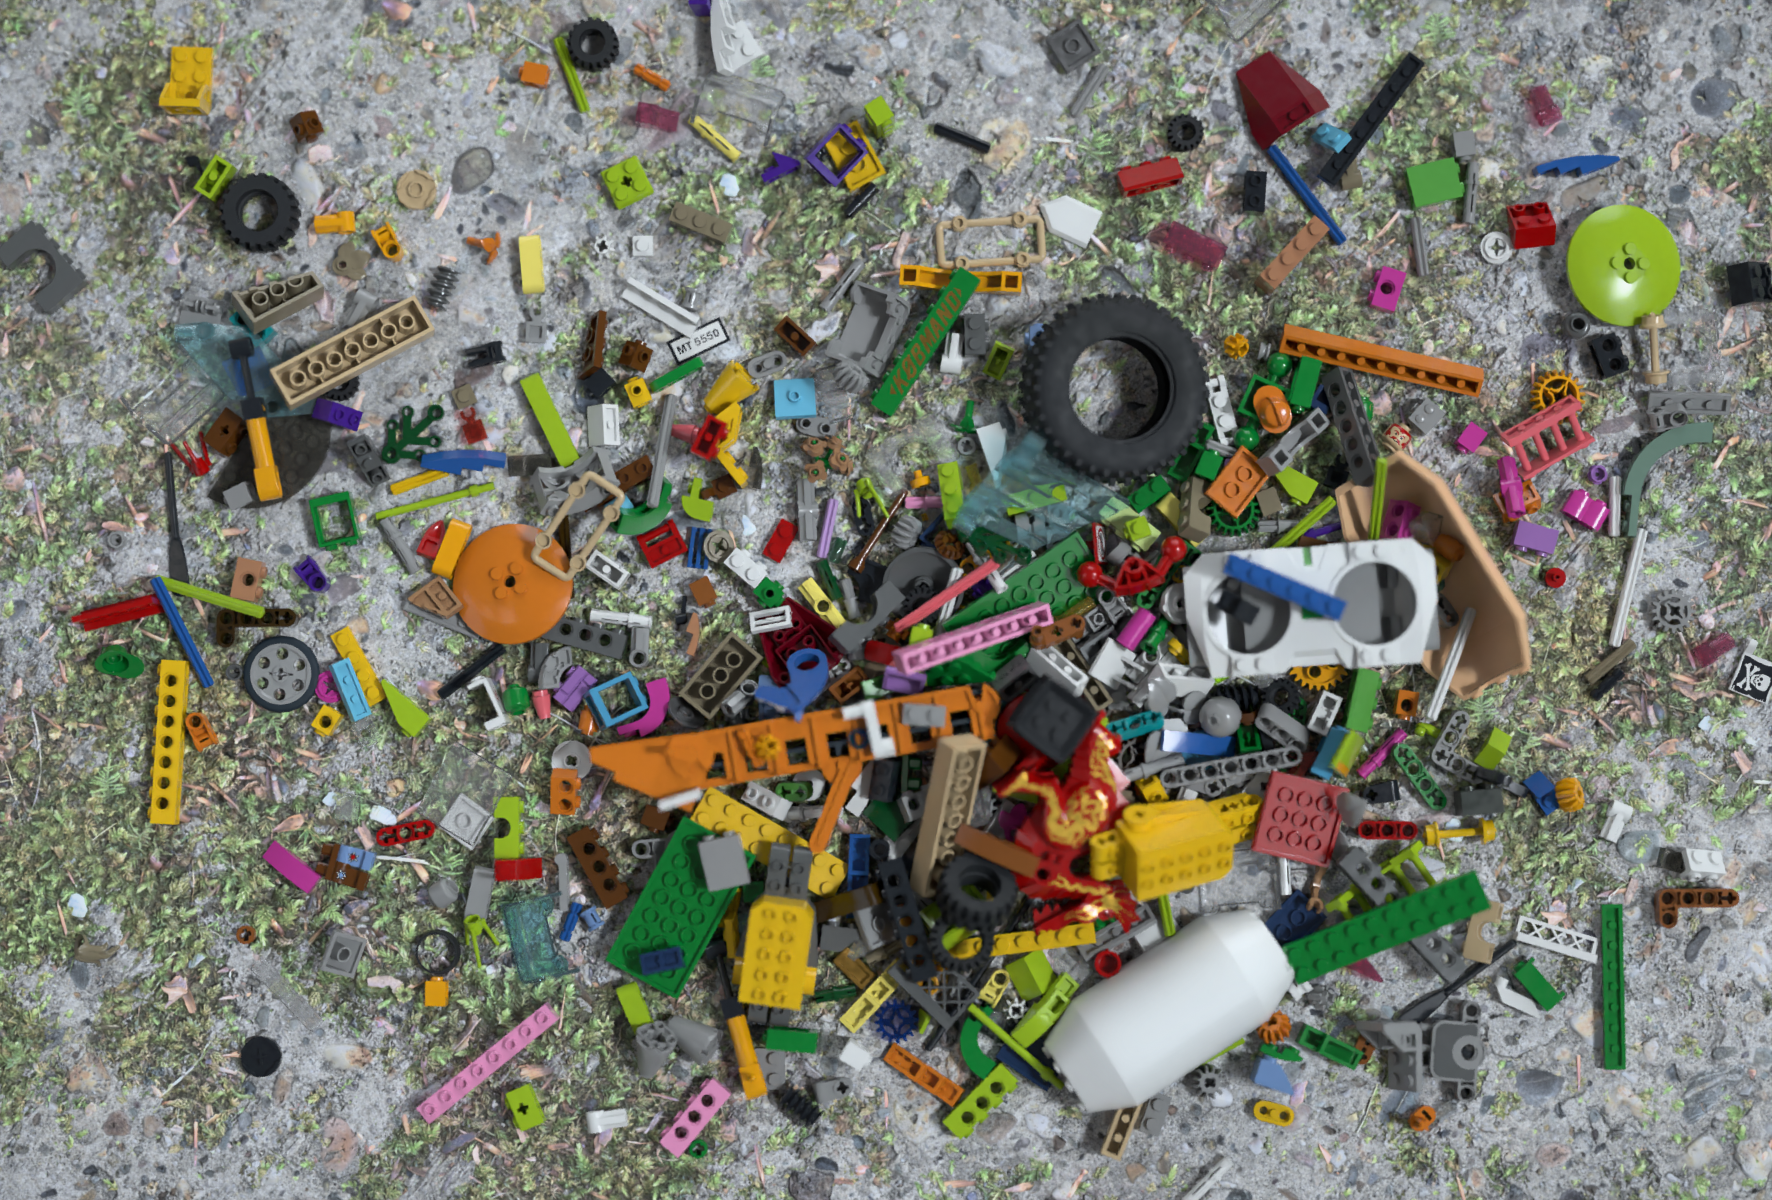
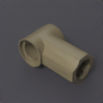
M1356 158L1339 180L1341 191L1363 186L1362 175L1357 168Z

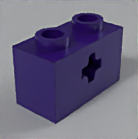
M317 398L312 417L340 428L357 432L363 412L333 401Z

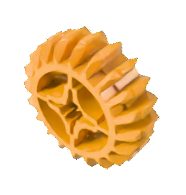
M1556 369L1551 374L1548 371L1545 372L1544 377L1539 376L1537 378L1539 383L1534 382L1532 384L1537 390H1530V394L1535 395V397L1530 398L1529 401L1536 402V405L1531 407L1532 410L1538 408L1540 412L1556 403L1554 395L1557 393L1561 395V399L1567 397L1566 391L1568 387L1571 390L1572 396L1579 400L1581 405L1585 404V401L1580 399V397L1586 394L1585 392H1579L1583 385H1576L1579 378L1571 380L1572 373L1565 377V370H1561L1558 376ZM1552 381L1562 382L1557 389L1545 387L1547 383ZM1542 393H1544V396H1546L1549 400L1547 407L1543 402ZM1568 417L1563 418L1565 422H1569ZM1563 419L1558 421L1559 425L1563 424Z

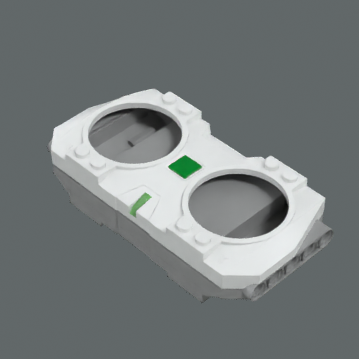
M1412 538L1328 544L1325 546L1289 549L1275 548L1202 554L1192 567H1182L1190 668L1207 667L1211 678L1285 673L1290 667L1340 664L1345 668L1421 663L1424 651L1440 650L1432 548L1424 549ZM1229 553H1233L1346 601L1347 605L1340 621H1334L1221 573ZM1223 589L1261 608L1252 626L1214 607Z

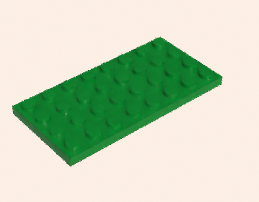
M1075 530L1033 559L1030 564L1023 566L1003 580L1008 586L1006 591L997 594L993 587L941 624L948 633L1037 601L1049 604L1053 623L1071 615H1079L1100 604L1096 598V591L1101 586L1097 585L1088 588L1081 585L1077 579L1079 566L1084 562H1095V557L1080 534ZM1103 592L1101 596L1102 600H1109V598L1111 597V592ZM1055 629L1054 634L1060 636V632ZM1031 631L979 650L990 656L1001 655L1021 638L1030 645Z
M685 815L605 959L607 962L675 999H678L740 886L709 892L698 843L703 841L702 837L714 834L716 838L721 835L692 821ZM744 848L749 869L756 854ZM678 946L683 950L686 968L647 977L643 975L639 955Z

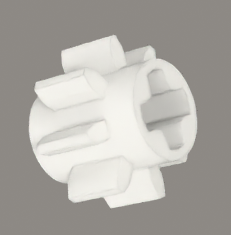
M604 235L603 239H599L596 236L597 241L590 244L595 248L592 251V255L598 254L600 261L603 257H607L610 260V253L616 252L614 248H611L615 242L613 240L608 242L607 235ZM605 244L608 249H604L601 252L598 247H602Z
M1016 996L1011 1002L1007 999L1008 1007L1003 1008V1011L1009 1012L1006 1016L1007 1020L1012 1017L1015 1023H1017L1018 1018L1024 1017V1012L1029 1010V1008L1023 1007L1026 1001L1023 999L1019 1002ZM1012 1006H1019L1020 1012H1013Z

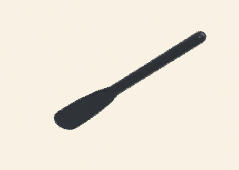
M166 452L164 454L171 528L169 575L171 579L190 584L184 547L179 535L172 454ZM172 592L177 597L185 596L179 593Z
M1511 939L1493 952L1491 964L1512 950L1517 945L1516 940ZM1480 962L1444 990L1430 995L1402 1013L1397 1020L1422 1023L1443 1004L1448 996L1491 964Z

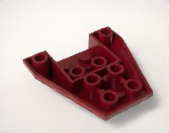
M1267 51L1235 72L1251 135L1262 151L1279 141L1283 135L1311 117L1315 118L1331 107L1317 87L1271 51Z
M790 597L785 598L779 607L789 605L791 608L792 627L759 633L771 677L779 688L787 687V684L791 683L787 661L798 650L811 648L823 652L827 658L829 671L837 666L844 656L827 638L837 628ZM785 613L777 614V615H772V616L761 617V618H758L757 620H762V619H766V618H770V617L783 616V615H785ZM806 661L799 664L796 668L799 670H811L817 667L818 663Z

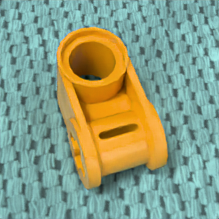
M389 221L385 222V225L381 228L370 231L389 261L398 262L403 258V248ZM397 247V253L392 256L389 255V250Z

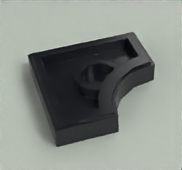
M866 558L865 568L861 574L854 572L850 568H848L847 573L853 576L858 583V599L872 605L870 596L883 584V578L888 567Z

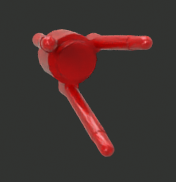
M199 431L205 460L202 457L196 459L187 442L183 441V445L192 459L190 463L172 441L168 442L189 468L191 474H195L196 478L210 472L209 466L212 465L206 443L202 440L204 438L202 431Z

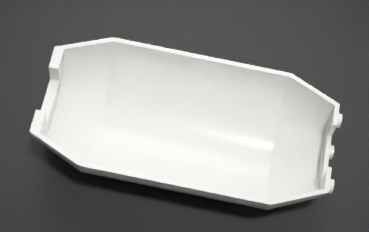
M1251 909L1199 916L1178 930L1174 936L1167 937L1121 967L1116 975L1109 979L1107 977L1072 999L1044 1041L1042 1050L1048 1059L1052 1057L1056 1061L1053 1063L1055 1069L1059 1074L1063 1073L1067 1078L1064 1082L1070 1092L1075 1090L1079 1098L1076 1102L1082 1111L1087 1110L1088 1113L1137 1107L1267 1022L1294 981V971L1287 963V958L1276 940Z

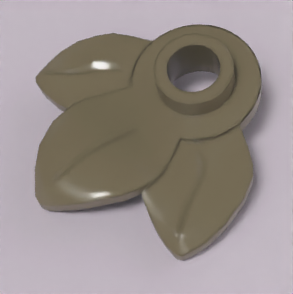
M352 241L346 242L338 249V257L334 259L332 269L338 276H348L355 281L362 280L367 277L363 267L369 262L371 254L364 250H355V245ZM345 263L346 267L340 268L339 264Z

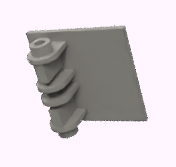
M184 294V299H181L179 303L182 310L177 334L217 341L225 301Z

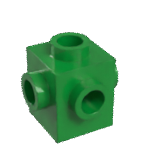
M768 577L753 590V593L759 597L756 601L764 608L767 606L770 608L775 606L777 608L785 600L783 598L785 593L782 591L784 587L777 580L772 582ZM769 591L774 592V595L771 598L767 597V593Z

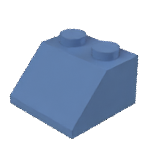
M1264 1053L1262 1057L1257 1055L1249 1079L1253 1083L1294 1096L1295 1092L1282 1066L1277 1063V1059Z

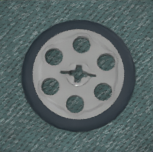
M273 636L257 644L249 653L243 669L244 685L251 699L260 707L277 713L291 712L305 705L314 696L320 675V667L311 648L304 642L289 636ZM281 648H285L288 651V657L284 660H281L277 654ZM263 657H267L270 660V665L266 669L261 668L259 665V661ZM298 659H302L305 662V668L301 671L296 670L294 666ZM281 668H283V672L293 674V676L286 675L280 680L279 676L271 675L270 673L280 672ZM265 677L268 680L269 684L266 689L259 688L258 681L260 678ZM300 679L303 681L304 687L301 691H296L293 688L295 680ZM283 689L286 695L283 700L276 699V690Z

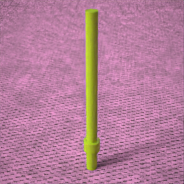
M494 482L479 486L474 484L467 489L376 512L375 515L377 520H382L387 517L401 515L469 496L473 498L480 496V493L495 490Z
M973 1003L967 1008L968 1011L1034 1067L1045 1081H1050L1059 1090L1065 1086L1054 1075L1052 1069L1040 1063Z

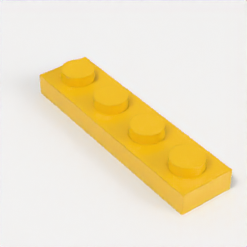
M350 626L331 635L330 637L342 658L349 657L369 707L385 700L387 696L383 686Z

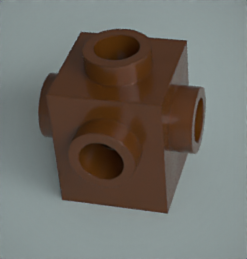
M316 110L299 112L289 120L298 143L307 142L310 144L316 142L319 139L318 137L324 133Z
M636 339L635 342L627 340L618 363L632 370L645 373L653 350L646 347L647 343Z

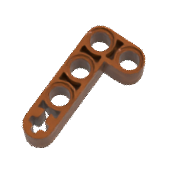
M1662 888L1656 891L1654 896L1655 922L1660 927L1673 928L1678 922V908L1734 907L1739 902V894L1737 891L1728 888ZM1667 892L1670 895V900L1665 904L1662 901V895ZM1686 892H1688L1691 898L1690 901L1685 904L1683 902L1682 897ZM1708 892L1711 895V900L1705 903L1703 896ZM1731 895V899H1719V896ZM1668 913L1670 915V921L1669 923L1664 924L1662 921V917L1664 914Z

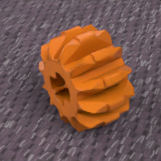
M1279 1010L1276 1013L1273 1012L1270 1019L1256 1028L1259 1038L1264 1040L1266 1044L1272 1041L1276 1045V1042L1279 1040L1284 1042L1283 1037H1289L1291 1024L1286 1014L1283 1015Z

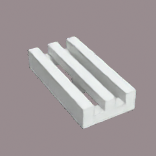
M787 605L750 612L751 632L758 634L792 627L791 608ZM785 613V615H783V616L770 617V618H766V619H762V620H757V621H755L756 618H761V617H766V616H772V615H777V614Z
M699 787L662 799L658 804L662 811L702 797V793Z

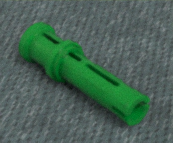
M1164 614L1160 616L1156 625L1148 630V636L1140 643L1141 649L1148 654H1155L1158 651L1159 643L1165 639V632L1171 622L1165 618Z

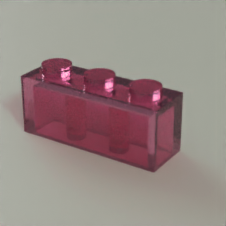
M1174 220L1161 244L1166 252L1170 254L1178 253L1183 256V260L1189 263L1196 262L1201 265L1200 268L1207 272L1217 271L1228 249L1227 246Z

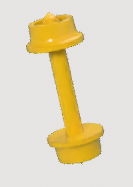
M1482 817L1479 818L1478 827L1439 830L1437 822L1433 821L1432 824L1424 825L1422 837L1426 846H1434L1435 848H1439L1441 838L1478 835L1481 844L1485 845L1486 842L1495 840L1497 829L1494 827L1493 820H1484Z

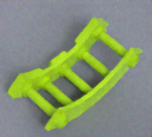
M1420 840L1399 851V854L1392 859L1388 858L1379 864L1382 869L1381 873L1393 872L1409 895L1417 891L1400 868V864L1407 859L1413 862L1429 886L1447 880L1444 877L1436 882L1421 861L1418 852L1424 845ZM1373 878L1371 886L1374 885L1375 888L1378 886V880ZM1353 883L1349 885L1350 888L1343 894L1340 892L1324 906L1329 913L1337 909L1338 912L1341 911L1346 920L1354 917L1347 907V901L1351 898L1356 899L1364 912L1372 910L1362 893ZM1387 893L1385 896V902L1390 903L1392 901V896L1389 893Z

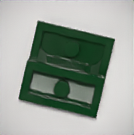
M898 789L895 801L886 803L874 800L862 812L893 842L915 821L904 822L897 803L898 799L903 798L902 793ZM909 800V808L915 810L916 806Z

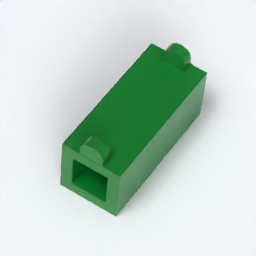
M1533 956L1524 962L1523 960L1519 961L1513 966L1512 976L1542 1010L1548 1012L1563 999L1562 997L1565 993L1563 991L1558 993L1532 964L1535 961Z

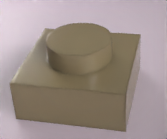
M470 383L451 391L459 410L478 403Z

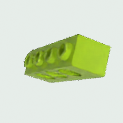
M999 1062L990 1071L985 1080L982 1079L943 1119V1123L960 1140L963 1137L967 1139L974 1132L973 1127L977 1122L983 1123L989 1116L987 1112L992 1107L996 1109L1004 1101L1002 1097L1006 1093L1011 1094L1018 1087L1016 1084L1018 1079ZM992 1083H1001L1002 1089L999 1092L991 1091L990 1086ZM985 1097L988 1100L987 1105L984 1107L977 1106V1098ZM966 1111L973 1114V1119L969 1122H965L961 1118L962 1114Z

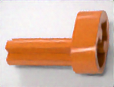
M1422 1105L1409 1116L1408 1123L1415 1131H1428V1126L1436 1118V1112L1432 1107ZM1423 1110H1425L1429 1114V1119H1427L1423 1115Z

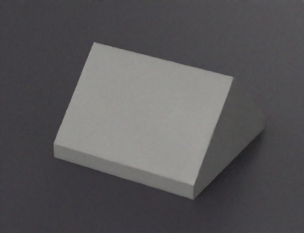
M339 928L333 930L319 969L353 978L367 939Z

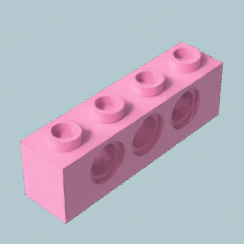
M714 1076L711 1080L707 1078L699 1087L702 1091L698 1096L693 1094L687 1101L688 1108L684 1112L680 1110L673 1118L675 1121L674 1125L671 1128L667 1126L660 1134L662 1139L659 1143L677 1158L680 1157L732 1094ZM704 1095H710L713 1098L711 1105H705L702 1102ZM697 1111L700 1114V1119L692 1121L689 1118V1112ZM684 1127L687 1131L686 1136L679 1137L676 1134V1128Z

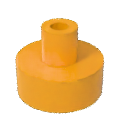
M921 470L913 472L915 479L910 481L912 490L931 484L930 477H923Z

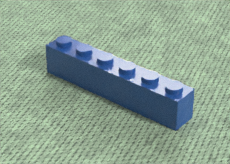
M1229 553L1221 571L1223 574L1334 621H1340L1347 602L1233 553Z

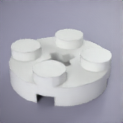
M1184 583L1168 586L1161 596L1159 610L1173 624L1187 623ZM1180 599L1182 600L1183 608L1177 606V601Z
M565 741L559 744L553 752L551 761L552 769H577L578 777H581V779L590 772L593 765L589 748L578 741ZM569 755H571V757H577L575 766H573L572 764L567 765V762L569 761L567 757Z

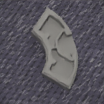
M571 646L558 648L545 659L539 673V690L559 688V680L562 673L567 668L573 666Z

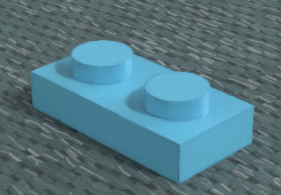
M1326 122L1311 136L1316 143L1336 153H1339L1352 139L1348 133Z

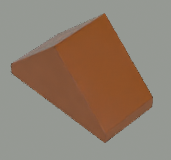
M857 665L827 690L841 705L861 690L859 682L869 678L860 666Z

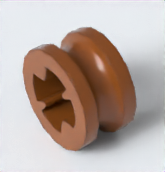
M249 925L240 927L236 933L237 940L242 944L253 942L257 936L255 928ZM244 929H247V932H251V936L248 937L249 940L242 938L241 934L244 933Z

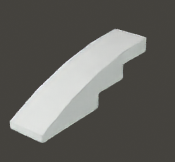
M712 0L710 13L713 55L717 72L729 77L735 74L729 56L736 53L731 34L736 32L737 29L728 0Z

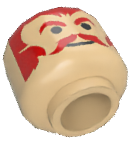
M1396 423L1390 424L1381 436L1383 441L1381 444L1393 454L1399 450L1403 451L1412 440L1409 433L1410 428L1403 423H1400V425Z

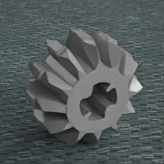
M844 359L842 362H839L832 373L834 380L839 386L850 394L860 392L868 381L861 367L851 360Z
M907 514L900 517L893 528L891 542L900 549L907 550L913 548L920 537L922 522Z
M1204 1064V1072L1197 1068L1196 1072L1199 1074V1077L1192 1076L1193 1080L1198 1081L1192 1084V1087H1200L1196 1094L1200 1095L1204 1092V1099L1208 1098L1209 1093L1212 1099H1216L1214 1092L1217 1091L1219 1095L1223 1094L1219 1087L1226 1088L1227 1085L1220 1081H1224L1227 1078L1225 1075L1219 1076L1223 1071L1221 1068L1215 1071V1065L1212 1064L1210 1070H1208L1207 1065ZM1207 1077L1209 1079L1214 1078V1080H1212V1082L1214 1083L1212 1086H1210L1209 1084L1206 1086L1204 1085L1206 1084L1205 1079Z

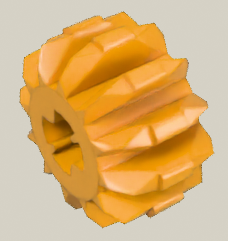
M1568 777L1557 781L1555 796L1557 797L1559 808L1564 812H1575L1582 809L1585 802V794L1583 793L1580 781L1575 777Z

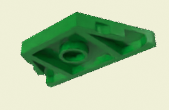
M966 655L925 668L928 687L995 681L997 674L994 671L988 673L981 669L982 664L971 660Z

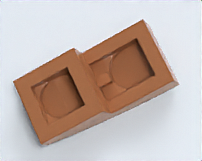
M693 612L686 632L693 634L686 654L695 657L700 639L699 615Z

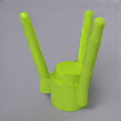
M867 477L859 479L856 482L857 489L853 491L856 499L857 517H861L860 496L864 499H869L873 496L888 519L890 516L876 493L871 479Z
M473 914L466 917L463 921L465 944L469 945L471 935L477 967L481 968L476 936L482 933L484 927L496 946L499 945V942L487 925L486 919H481L479 915Z

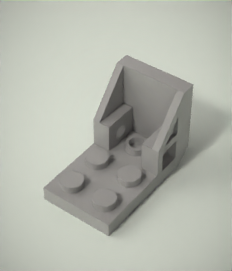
M1395 1019L1356 1021V1030L1375 1049H1388L1389 1089L1416 1093L1423 1092L1422 1029L1415 1021Z

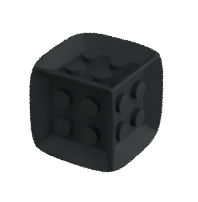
M1043 674L1022 698L1006 725L1042 753L1053 758L1056 763L1062 764L1088 733L1099 713L1068 688L1051 679L1049 675Z

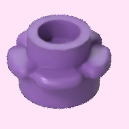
M1593 465L1589 468L1587 477L1593 484L1599 485L1606 481L1608 474L1604 466Z

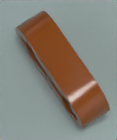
M1359 1034L1353 1047L1360 1051L1363 1046L1366 1047L1363 1053L1366 1057L1364 1059L1361 1058L1358 1063L1363 1065L1370 1060L1375 1048L1369 1042L1365 1045L1366 1039L1361 1034Z

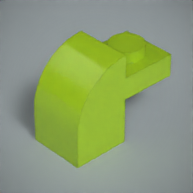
M694 477V480L690 481L687 493H690V497L682 495V506L691 518L711 523L715 503L700 499L704 480Z

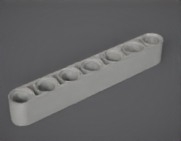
M1287 747L1167 769L1161 774L1160 781L1166 788H1177L1297 765L1302 758V754L1296 747ZM1287 752H1296L1298 755L1297 761L1289 762L1286 758ZM1268 755H1275L1277 757V764L1269 766L1266 763V757ZM1249 758L1255 759L1257 762V767L1253 770H1249L1245 766V761ZM1228 762H1233L1236 765L1237 770L1234 773H1227L1225 771V765ZM1213 766L1216 769V775L1207 777L1204 773L1205 768ZM1186 770H1193L1196 773L1194 780L1188 781L1184 778ZM1168 773L1173 774L1176 778L1175 782L1171 785L1164 782V776Z

